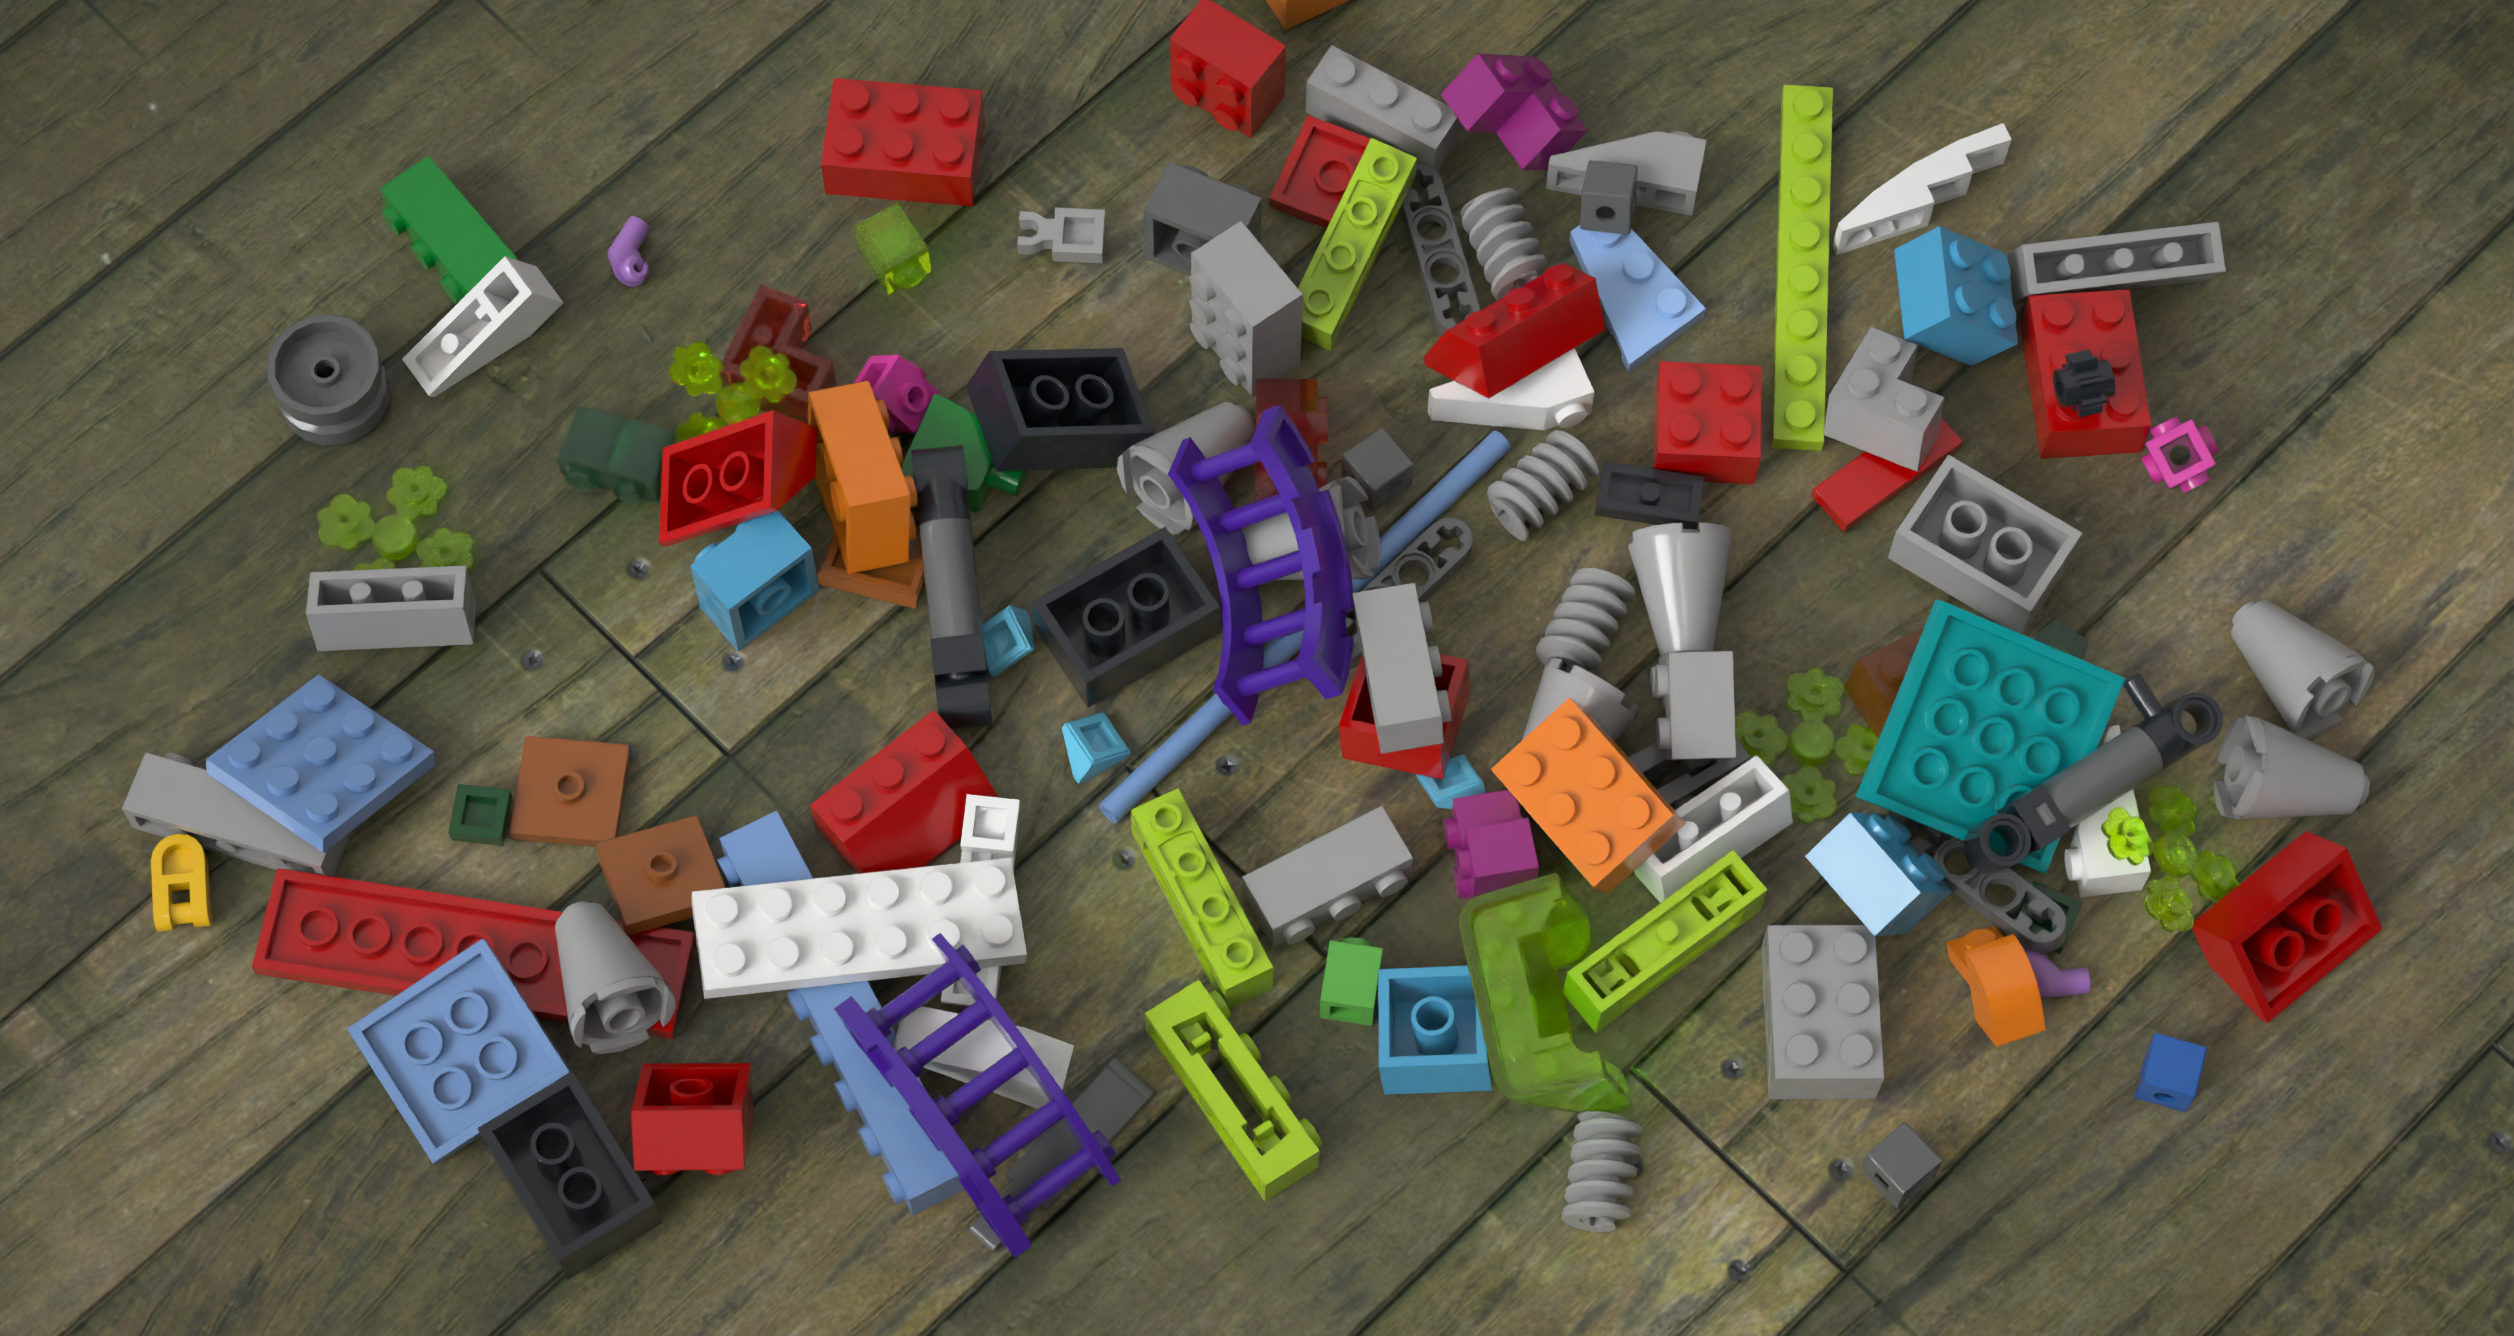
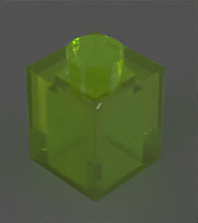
M898 203L854 226L858 251L887 295L900 288L909 289L917 285L926 274L931 272L928 247Z

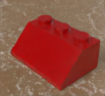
M1565 263L1548 268L1541 276L1520 288L1509 291L1505 297L1481 311L1471 313L1464 321L1448 329L1423 357L1425 366L1488 399L1605 330L1596 278Z
M771 410L664 447L662 451L659 544L668 547L778 511L816 477L817 428Z
M932 710L810 804L814 827L854 874L928 867L961 841L967 794L998 797L968 747L935 710Z
M2307 831L2302 833L2190 924L2209 966L2253 1013L2266 1023H2269L2383 929L2347 847Z

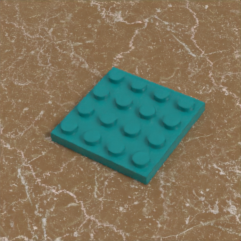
M1935 600L1856 797L1964 841L1968 830L1975 824L1998 815V809L2025 792L2039 786L2097 749L2125 678L1954 605ZM1991 831L1989 834L1990 848L1995 854L2004 856L2006 851L2004 838L1999 833ZM2060 838L2044 848L2028 854L2019 864L2046 874Z

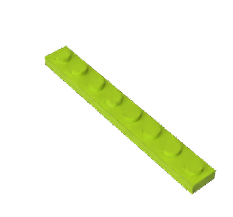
M1783 85L1781 95L1771 448L1822 451L1824 445L1833 88Z

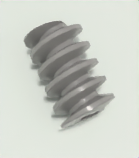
M1502 188L1486 192L1470 200L1460 211L1462 226L1469 234V242L1477 251V260L1484 267V276L1491 284V292L1497 300L1505 297L1509 291L1520 288L1541 276L1539 274L1548 265V260L1544 255L1536 254L1540 250V242L1536 238H1528L1533 233V226L1528 221H1522L1526 211L1522 205L1515 204L1519 195L1514 188Z
M1555 430L1547 436L1546 443H1540L1532 449L1531 456L1526 455L1518 461L1516 468L1507 470L1503 474L1502 481H1496L1488 487L1487 495L1491 509L1509 533L1520 541H1526L1529 538V532L1524 522L1526 521L1536 529L1542 527L1544 520L1538 510L1541 509L1550 516L1557 514L1558 506L1553 497H1557L1564 503L1572 501L1573 494L1568 484H1571L1580 491L1588 487V482L1583 471L1591 476L1599 477L1597 463L1582 442L1564 431Z
M1582 568L1573 574L1570 580L1571 586L1565 590L1562 595V603L1557 606L1553 613L1554 620L1549 622L1544 631L1545 637L1541 638L1536 647L1537 656L1544 666L1549 659L1557 658L1562 660L1557 669L1570 673L1574 665L1590 672L1588 669H1598L1601 666L1602 659L1597 652L1608 651L1611 643L1606 636H1612L1618 632L1619 625L1615 619L1624 618L1628 612L1623 602H1632L1636 596L1633 586L1618 575L1597 568Z
M1600 1111L1581 1112L1577 1115L1580 1123L1575 1125L1573 1134L1578 1143L1572 1146L1570 1155L1574 1164L1569 1167L1567 1175L1572 1184L1566 1187L1564 1196L1569 1205L1563 1208L1561 1219L1566 1224L1581 1230L1596 1233L1613 1232L1617 1230V1226L1614 1225L1615 1220L1628 1219L1631 1217L1632 1212L1628 1207L1618 1204V1199L1632 1198L1635 1191L1631 1186L1620 1183L1622 1178H1633L1637 1175V1168L1623 1162V1158H1634L1640 1154V1147L1627 1142L1626 1138L1642 1136L1643 1127L1617 1114Z

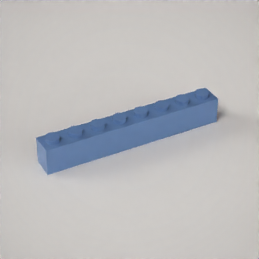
M777 810L719 838L724 857L718 859L717 863L730 888L737 885L749 886L813 879ZM868 981L798 988L787 992L789 1002L799 1021L801 1022L809 1018L817 1035L810 1038V1041L820 1062L824 1067L833 1063L841 1079L834 1083V1087L847 1112L857 1109L865 1126L858 1129V1133L871 1158L881 1155L889 1172L883 1174L882 1178L894 1203L898 1204L905 1201L912 1216L963 1191L964 1188L957 1179L959 1175L943 1152L937 1151L908 1110L910 1109L909 1105L894 1086L892 1088L889 1086L875 1066L857 1046L834 1010L835 1007L851 996L865 1013L873 1007L877 1011L882 1007ZM890 1028L892 1034L886 1039L893 1046L896 1034L893 1028Z

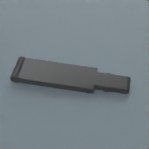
M1116 1057L1080 1094L1072 1105L1090 1132L1094 1133L1096 1130H1099L1111 1144L1143 1108L1153 1100L1157 1091ZM1063 1119L1050 1127L1006 1173V1178L1012 1184L1000 1195L1002 1199L1008 1194L1014 1198L1081 1149ZM1076 1180L1039 1207L1047 1213ZM982 1216L971 1226L969 1232L993 1253L1000 1248L1002 1242L991 1231Z

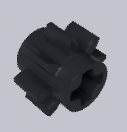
M2090 349L2066 354V364H2062V368L2054 370L2053 373L2054 390L2062 408L2071 406L2072 411L2077 410L2078 417L2102 413V404L2107 403L2106 398H2111L2115 395V379L2110 363L2106 359L2098 361L2097 356L2092 357Z

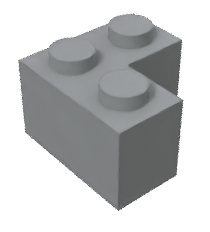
M1871 327L1829 394L1824 435L1917 472L1938 438L1944 397L1911 385L1918 345Z
M1733 651L1671 652L1658 657L1659 665L1650 668L1651 698H1660V710L1665 709V717L1657 718L1658 749L1667 750V760L1736 758Z

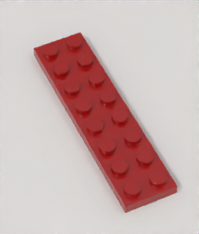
M277 868L252 964L255 974L397 996L484 938L496 953L536 1017L569 1023L555 932V924L563 912ZM615 920L625 932L622 921ZM657 927L629 935L628 937L671 987L675 998L676 1008L670 1021L663 1027L659 1020L647 1029L649 1036L675 1039L696 943L694 932Z

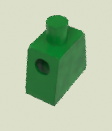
M934 393L903 461V467L901 468L903 475H911L914 480L911 450L963 445L970 511L978 512L983 509L992 488L1018 496L1023 488L1027 471L996 472L976 414Z

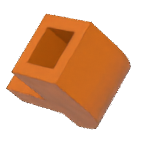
M1993 926L1987 929L1973 930L1963 937L1946 942L1950 962L1970 985L1975 1021L1996 1047L2046 1030L2038 984L2029 959L2014 934L2004 937L1998 928Z

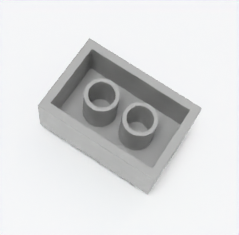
M1239 221L1191 253V276H1189V281L1192 286V299L1189 303L1192 309V323H1190V329L1195 339L1203 348L1211 347L1220 357V365L1227 378L1234 385L1241 383L1248 393L1254 396L1301 363L1303 294L1243 222Z
M1948 455L1895 532L1888 559L2003 627L2023 635L2072 561L2083 533Z
M1767 925L1761 946L1769 1099H1876L1884 1080L1876 937L1865 925Z

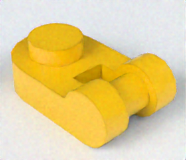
M174 834L165 837L156 845L151 858L153 917L157 932L175 930V925L193 923L195 928L212 926L213 913L210 900L209 866L203 847L195 838L187 834ZM190 890V902L173 904L172 892Z

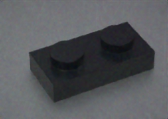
M1603 461L1595 515L1653 525L1682 523L1683 529L1696 530L1705 477Z

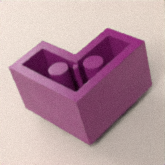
M1478 53L1441 93L1466 131L1495 132L1522 170L1548 171L1550 156L1569 152L1588 132L1578 118L1579 111L1576 105L1568 97L1560 93L1551 80L1552 73L1550 69L1536 57Z
M1509 790L1453 798L1451 817L1443 819V827L1448 850L1455 849L1457 867H1453V876L1458 899L1467 897L1470 915L1533 905L1539 865L1529 818L1521 819L1518 800Z

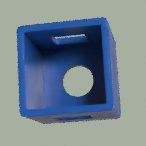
M2155 1033L2145 1051L2135 1098L2187 1112L2197 1095L2207 1047Z

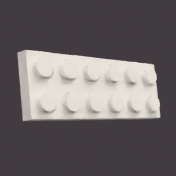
M1011 858L693 891L691 896L704 999L930 974L945 963V960L932 941V938L939 933L945 937L954 949L963 944L972 954L980 968L1024 964L1027 958Z

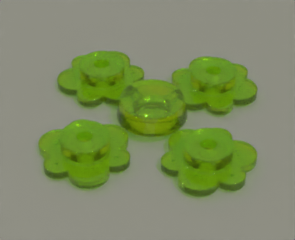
M695 341L689 347H677L673 352L675 362L669 368L671 379L679 385H685L686 392L691 396H698L702 392L709 395L718 393L715 403L720 417L710 416L706 418L703 413L694 412L690 415L688 421H684L677 426L675 431L676 437L679 442L725 427L727 426L726 423L731 425L757 416L761 408L760 398L764 396L772 403L779 402L783 398L784 393H790L797 385L795 374L787 369L789 366L788 358L781 353L773 355L772 351L765 346H756L750 351L749 359L744 360L740 364V372L746 377L745 382L732 383L722 388L723 380L720 373L724 370V363L720 358L713 356L712 349L707 343Z
M420 466L415 471L411 468L403 467L394 472L392 476L394 487L388 490L387 499L390 504L396 505L398 515L385 516L376 525L369 518L371 515L369 504L363 501L355 503L353 497L347 494L337 495L331 501L330 508L326 507L318 512L317 518L322 525L319 528L318 536L320 541L326 546L333 547L340 544L342 549L350 551L356 548L358 541H366L372 537L374 549L384 558L374 560L371 565L359 563L354 567V570L395 569L394 564L389 559H402L410 555L415 548L418 558L423 561L420 568L467 566V570H470L474 566V559L470 554L473 549V541L467 533L456 532L452 534L449 529L440 528L435 531L433 538H424L418 543V531L411 521L417 519L421 513L426 516L435 514L438 510L437 501L442 500L447 493L445 482L439 477H433V472L428 466ZM443 552H449L447 555H442Z
M1817 667L1809 669L1807 674L1794 673L1787 680L1786 689L1790 694L1787 699V707L1793 712H1800L1801 718L1804 721L1792 730L1789 738L1784 731L1777 728V719L1770 714L1760 717L1756 712L1746 710L1737 716L1735 723V736L1751 758L1757 755L1766 766L1771 765L1774 762L1775 754L1783 752L1788 744L1792 756L1800 763L1809 765L1801 767L1796 775L1788 774L1784 776L1781 781L1789 789L1792 815L1797 814L1798 820L1804 824L1812 823L1815 817L1829 818L1836 809V801L1832 797L1836 789L1835 783L1828 778L1822 779L1820 771L1813 766L1827 762L1834 752L1839 760L1846 762L1844 768L1849 775L1858 776L1861 773L1865 775L1879 740L1870 726L1864 729L1860 725H1852L1848 728L1846 737L1838 739L1836 743L1834 742L1831 729L1822 721L1826 715L1835 716L1839 713L1841 704L1838 699L1843 694L1844 686L1836 677H1825L1824 671ZM1808 791L1812 795H1807L1805 792Z
M2155 785L2148 792L2149 801L2153 805L2149 808V815L2153 821L2160 823L2164 835L2159 836L2154 845L2143 821L2137 816L2130 817L2129 813L2121 807H2115L2108 813V820L2102 823L2101 830L2108 838L2107 848L2109 853L2117 860L2127 859L2131 865L2138 866L2143 862L2144 857L2150 855L2154 850L2159 866L2169 876H2165L2159 881L2153 879L2147 883L2146 890L2149 896L2144 900L2145 910L2153 919L2159 920L2161 927L2165 931L2172 932L2178 929L2179 931L2186 932L2194 925L2193 915L2189 911L2193 907V901L2175 878H2185L2190 874L2191 878L2198 883L2197 891L2199 895L2204 899L2211 898L2214 904L2236 888L2239 883L2235 879L2234 868L2228 858L2222 855L2215 857L2209 850H2203L2197 854L2194 844L2186 837L2195 832V825L2193 823V820L2197 817L2195 804L2182 794L2175 785H2169L2166 788L2161 785Z

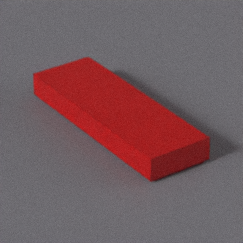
M1941 418L1938 438L1917 472L1865 451L1813 488L1811 496L1845 533L1944 462L1948 455L1952 456L1959 451L1963 441Z

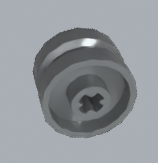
M334 314L310 316L290 325L274 341L267 358V379L288 427L302 439L323 446L346 445L368 435L382 421L390 403L389 379L370 333L354 320Z

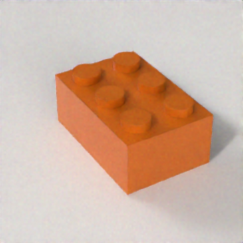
M869 381L809 392L808 425L817 428L815 481L848 574L909 562V541L916 539V527L910 507L917 506V492L912 476H904L902 473L903 455L898 438H890L888 435L889 417L884 400L876 401Z
M1570 697L1491 768L1492 772L1592 887L1607 895L1687 824L1591 714Z

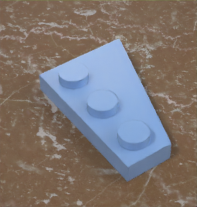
M1580 225L1570 231L1569 242L1582 271L1596 278L1604 321L1610 335H1614L1622 353L1621 359L1627 373L1638 367L1705 317L1706 308L1632 229L1628 235L1582 230Z

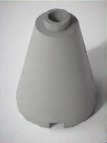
M1222 402L1130 446L1118 457L1117 464L1120 482L1126 494L1132 489L1135 490L1143 501L1136 508L1158 528L1166 527L1171 534H1180L1185 529L1189 531L1198 522L1185 498L1168 475L1182 440L1191 437L1206 458L1251 443L1255 433V420L1253 416L1241 405ZM1234 471L1218 476L1222 486L1225 485Z
M1350 476L1335 479L1319 488V491L1329 490L1347 547L1352 580L1370 578L1375 575L1370 570L1378 569L1381 562V544L1375 516L1365 518L1360 502L1368 501V497L1357 480ZM1288 513L1242 529L1246 539L1248 555L1253 565L1299 550ZM1303 571L1276 580H1304Z
M1670 523L1638 529L1632 532L1633 537H1628V548L1660 656L1671 652L1713 651L1732 543L1730 528L1713 523H1699L1700 531L1683 529L1682 523Z
M2262 600L2257 603L2250 601L2244 604L2233 616L2232 624L2234 626L2231 630L2233 641L2288 729L2296 735L2310 740L2321 736L2335 727L2344 719L2337 712L2349 700L2357 706L2373 682L2375 669L2364 655L2268 600Z
M1557 658L1549 659L1544 667L1522 740L1570 697L1582 705L1615 742L1635 721L1640 713L1639 706L1634 703L1629 709L1625 708L1621 703L1626 695L1616 687L1576 665L1572 667L1570 673L1559 670L1557 668L1562 660Z
M2245 715L2246 718L2237 717L2225 733L2217 758V763L2226 764L2224 781L2214 779L2215 803L2221 816L2241 820L2345 815L2353 813L2358 806H2362L2368 797L2369 778L2367 775H2364V770L2360 763L2257 716Z
M585 901L576 902L568 906L558 918L555 924L569 1029L575 1044L581 1048L583 1043L589 1045L592 1053L606 1054L621 1052L643 1043L650 1038L647 1029L659 1020L663 1027L670 1021L676 1008L671 987L604 906Z

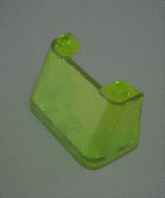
M1557 873L1491 891L1470 899L1460 913L1459 929L1492 1076L1497 1089L1511 1102L1520 1105L1573 1113L1600 1111L1614 1114L1634 1108L1628 1082L1624 1074L1614 1064L1604 1062V1057L1599 1051L1591 1053L1580 1051L1575 1046L1558 969L1569 967L1582 961L1590 952L1593 938L1585 906Z

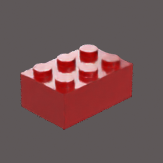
M833 78L821 160L825 194L973 207L985 122L982 90Z
M2130 289L2030 295L2020 321V329L2040 459L2141 453L2151 428V420ZM2090 349L2092 357L2097 356L2098 361L2106 359L2110 363L2115 379L2114 397L2106 398L2107 403L2102 404V413L2078 417L2077 410L2072 411L2071 406L2064 408L2060 406L2054 390L2053 373L2054 370L2061 369L2062 364H2066V354Z

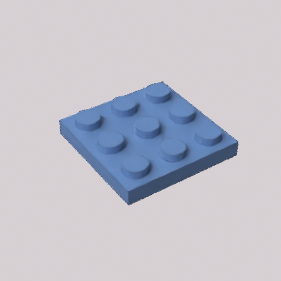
M318 674L206 759V768L208 775L324 853L435 766V751Z
M484 938L347 1028L429 1159L435 1165L440 1164L479 1138L481 1135L477 1129L478 1127L572 1072L496 953Z

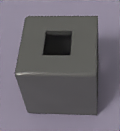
M1588 161L1581 192L1580 228L1582 230L1626 235L1630 233L1637 200V165Z
M1382 427L1342 455L1341 475L1342 477L1350 476L1357 480L1368 497V501H1364V503L1371 511H1375L1412 485L1413 462Z
M1903 1122L1867 1153L1861 1167V1172L1898 1209L1936 1176L1943 1160L1906 1122Z

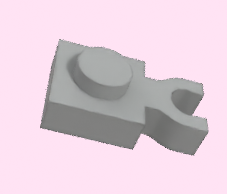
M1055 207L1054 219H1046L1035 212L1020 211V229H1032L1037 234L1033 237L1018 236V254L1032 255L1045 249H1052L1053 261L1103 263L1105 210Z

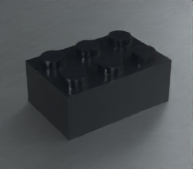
M1123 348L989 351L966 385L996 472L1117 467L1118 457L1127 448L1153 436L1155 433Z
M1166 527L1032 601L1034 628L1087 708L1220 633V606Z
M573 1071L477 1128L487 1150L567 1280L662 1223L655 1202Z

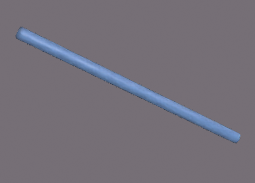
M1492 431L1380 537V566L1378 569L1370 570L1375 574L1374 576L1366 579L1352 580L1353 593L1363 590L1511 449L1509 441L1500 432ZM1304 630L1268 643L1264 647L1263 669L1285 663L1301 649ZM1217 694L1211 697L1098 805L1102 813L1110 821L1117 824L1232 714L1229 708L1221 702Z

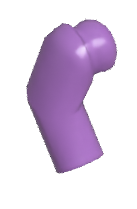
M635 216L629 217L607 253L616 279L626 286L633 287L641 285L649 273V265L647 262L644 263L638 249L651 230L645 221Z
M2022 946L2033 969L2041 997L2051 998L2090 993V977L2086 967L2059 970L2045 954L2030 951Z

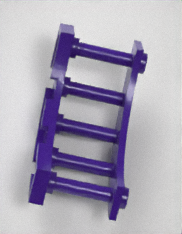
M1281 405L1263 411L1251 443L1206 458L1191 437L1182 440L1168 472L1169 477L1185 498L1199 524L1207 543L1218 581L1223 616V645L1219 672L1213 691L1242 725L1251 723L1258 703L1259 693L1307 678L1325 699L1342 695L1353 653L1354 638L1346 637V613L1354 611L1353 584L1341 524L1329 490L1319 491L1308 464L1315 461L1308 445ZM1262 462L1279 494L1234 509L1218 476ZM1288 513L1299 550L1253 565L1248 555L1246 539L1242 528ZM1303 571L1305 608L1263 621L1258 585ZM1304 630L1301 649L1297 659L1263 669L1264 643Z
M939 933L932 938V941L945 960V963L878 1011L873 1007L865 1013L852 996L835 1007L834 1010L857 1046L871 1061L891 1088L894 1086L909 1105L910 1109L908 1110L937 1151L943 1152L959 1175L958 1181L973 1201L991 1231L1012 1256L1016 1258L1032 1246L1021 1228L1028 1221L1026 1215L1093 1166L1112 1187L1115 1186L1121 1179L1110 1161L1117 1157V1154L1099 1130H1096L1094 1133L1090 1132L1027 1040L976 974L981 971V968L969 950L963 944L954 949L945 937ZM959 981L976 1002L908 1050L904 1046L896 1052L886 1039L892 1034L890 1028L953 983ZM990 1019L1013 1050L946 1099L940 1095L935 1100H932L917 1079V1077L924 1073L922 1067ZM1027 1068L1050 1101L981 1150L977 1146L972 1151H969L953 1129L960 1122L958 1116ZM1063 1119L1081 1149L1014 1198L1008 1194L1002 1199L989 1178L997 1173L994 1168Z

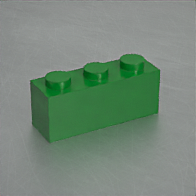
M429 155L379 188L386 207L381 210V215L397 236L403 232L413 242L410 248L416 259L426 270L432 267L437 270L443 277L439 280L443 290L456 305L505 256L518 260Z

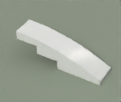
M2004 123L1955 141L1915 162L1873 191L1838 223L1833 242L1835 254L1839 255L1928 226L1934 205L1966 195L1972 174L2004 164L2011 142V137Z

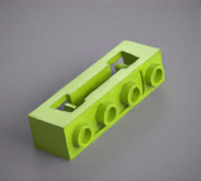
M1374 138L1370 139L1298 287L1299 291L1303 294L1301 338L1332 351L1416 177V157Z
M1179 788L1131 809L1132 835L1213 989L1222 996L1229 1009L1272 990L1273 966Z
M1732 850L1569 970L1563 988L1564 996L1593 1031L1598 1033L1761 911L1767 888L1737 853Z
M1198 979L1145 1013L1146 1032L1264 1201H1267L1319 1167L1320 1151L1318 1147L1322 1145V1142L1312 1124L1306 1118L1298 1121L1289 1108L1288 1104L1292 1100L1281 1080L1276 1075L1268 1078L1258 1064V1061L1262 1058L1253 1040L1245 1032L1238 1035L1229 1023L1228 1019L1232 1015L1222 996L1216 990L1208 993ZM1212 1038L1218 1045V1058L1264 1122L1252 1130L1254 1133L1253 1141L1250 1140L1246 1133L1247 1121L1202 1058V1056L1212 1051L1210 1047V1040ZM1181 1040H1184L1189 1046L1191 1054ZM1274 1127L1283 1139L1280 1140L1278 1138V1136L1275 1134ZM1256 1148H1260L1264 1155L1261 1156Z

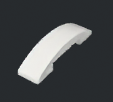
M967 794L960 845L962 849L960 863L1011 858L1014 873L1020 800ZM1002 966L981 968V971L976 974L992 996L997 999ZM956 981L942 991L941 1004L969 1007L976 1002L959 981Z

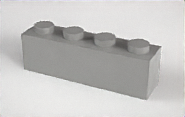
M2219 222L2023 244L2007 254L2011 268L2010 276L2014 303L2027 302L2030 295L2131 290L2206 281L2226 272Z
M145 752L122 807L125 816L134 829L161 837L187 834L195 838L203 849L275 870L281 868L334 876L351 834L350 832L330 849L322 853L208 775L207 770L195 767L192 761L174 753H165L163 757Z

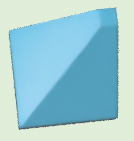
M1009 605L982 624L986 667L992 677L998 676L1035 650L1031 620L1025 609Z
M1104 712L1065 723L1062 727L1072 774L1078 784L1086 782L1124 760L1131 753Z
M1464 754L1449 760L1443 780L1416 774L1417 780L1437 808L1452 809L1453 798L1486 793L1484 782Z

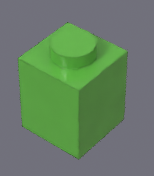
M1349 937L1342 939L1341 942L1330 940L1320 999L1319 1018L1372 1026L1378 991V969H1381L1383 948L1373 947L1371 942L1361 938Z

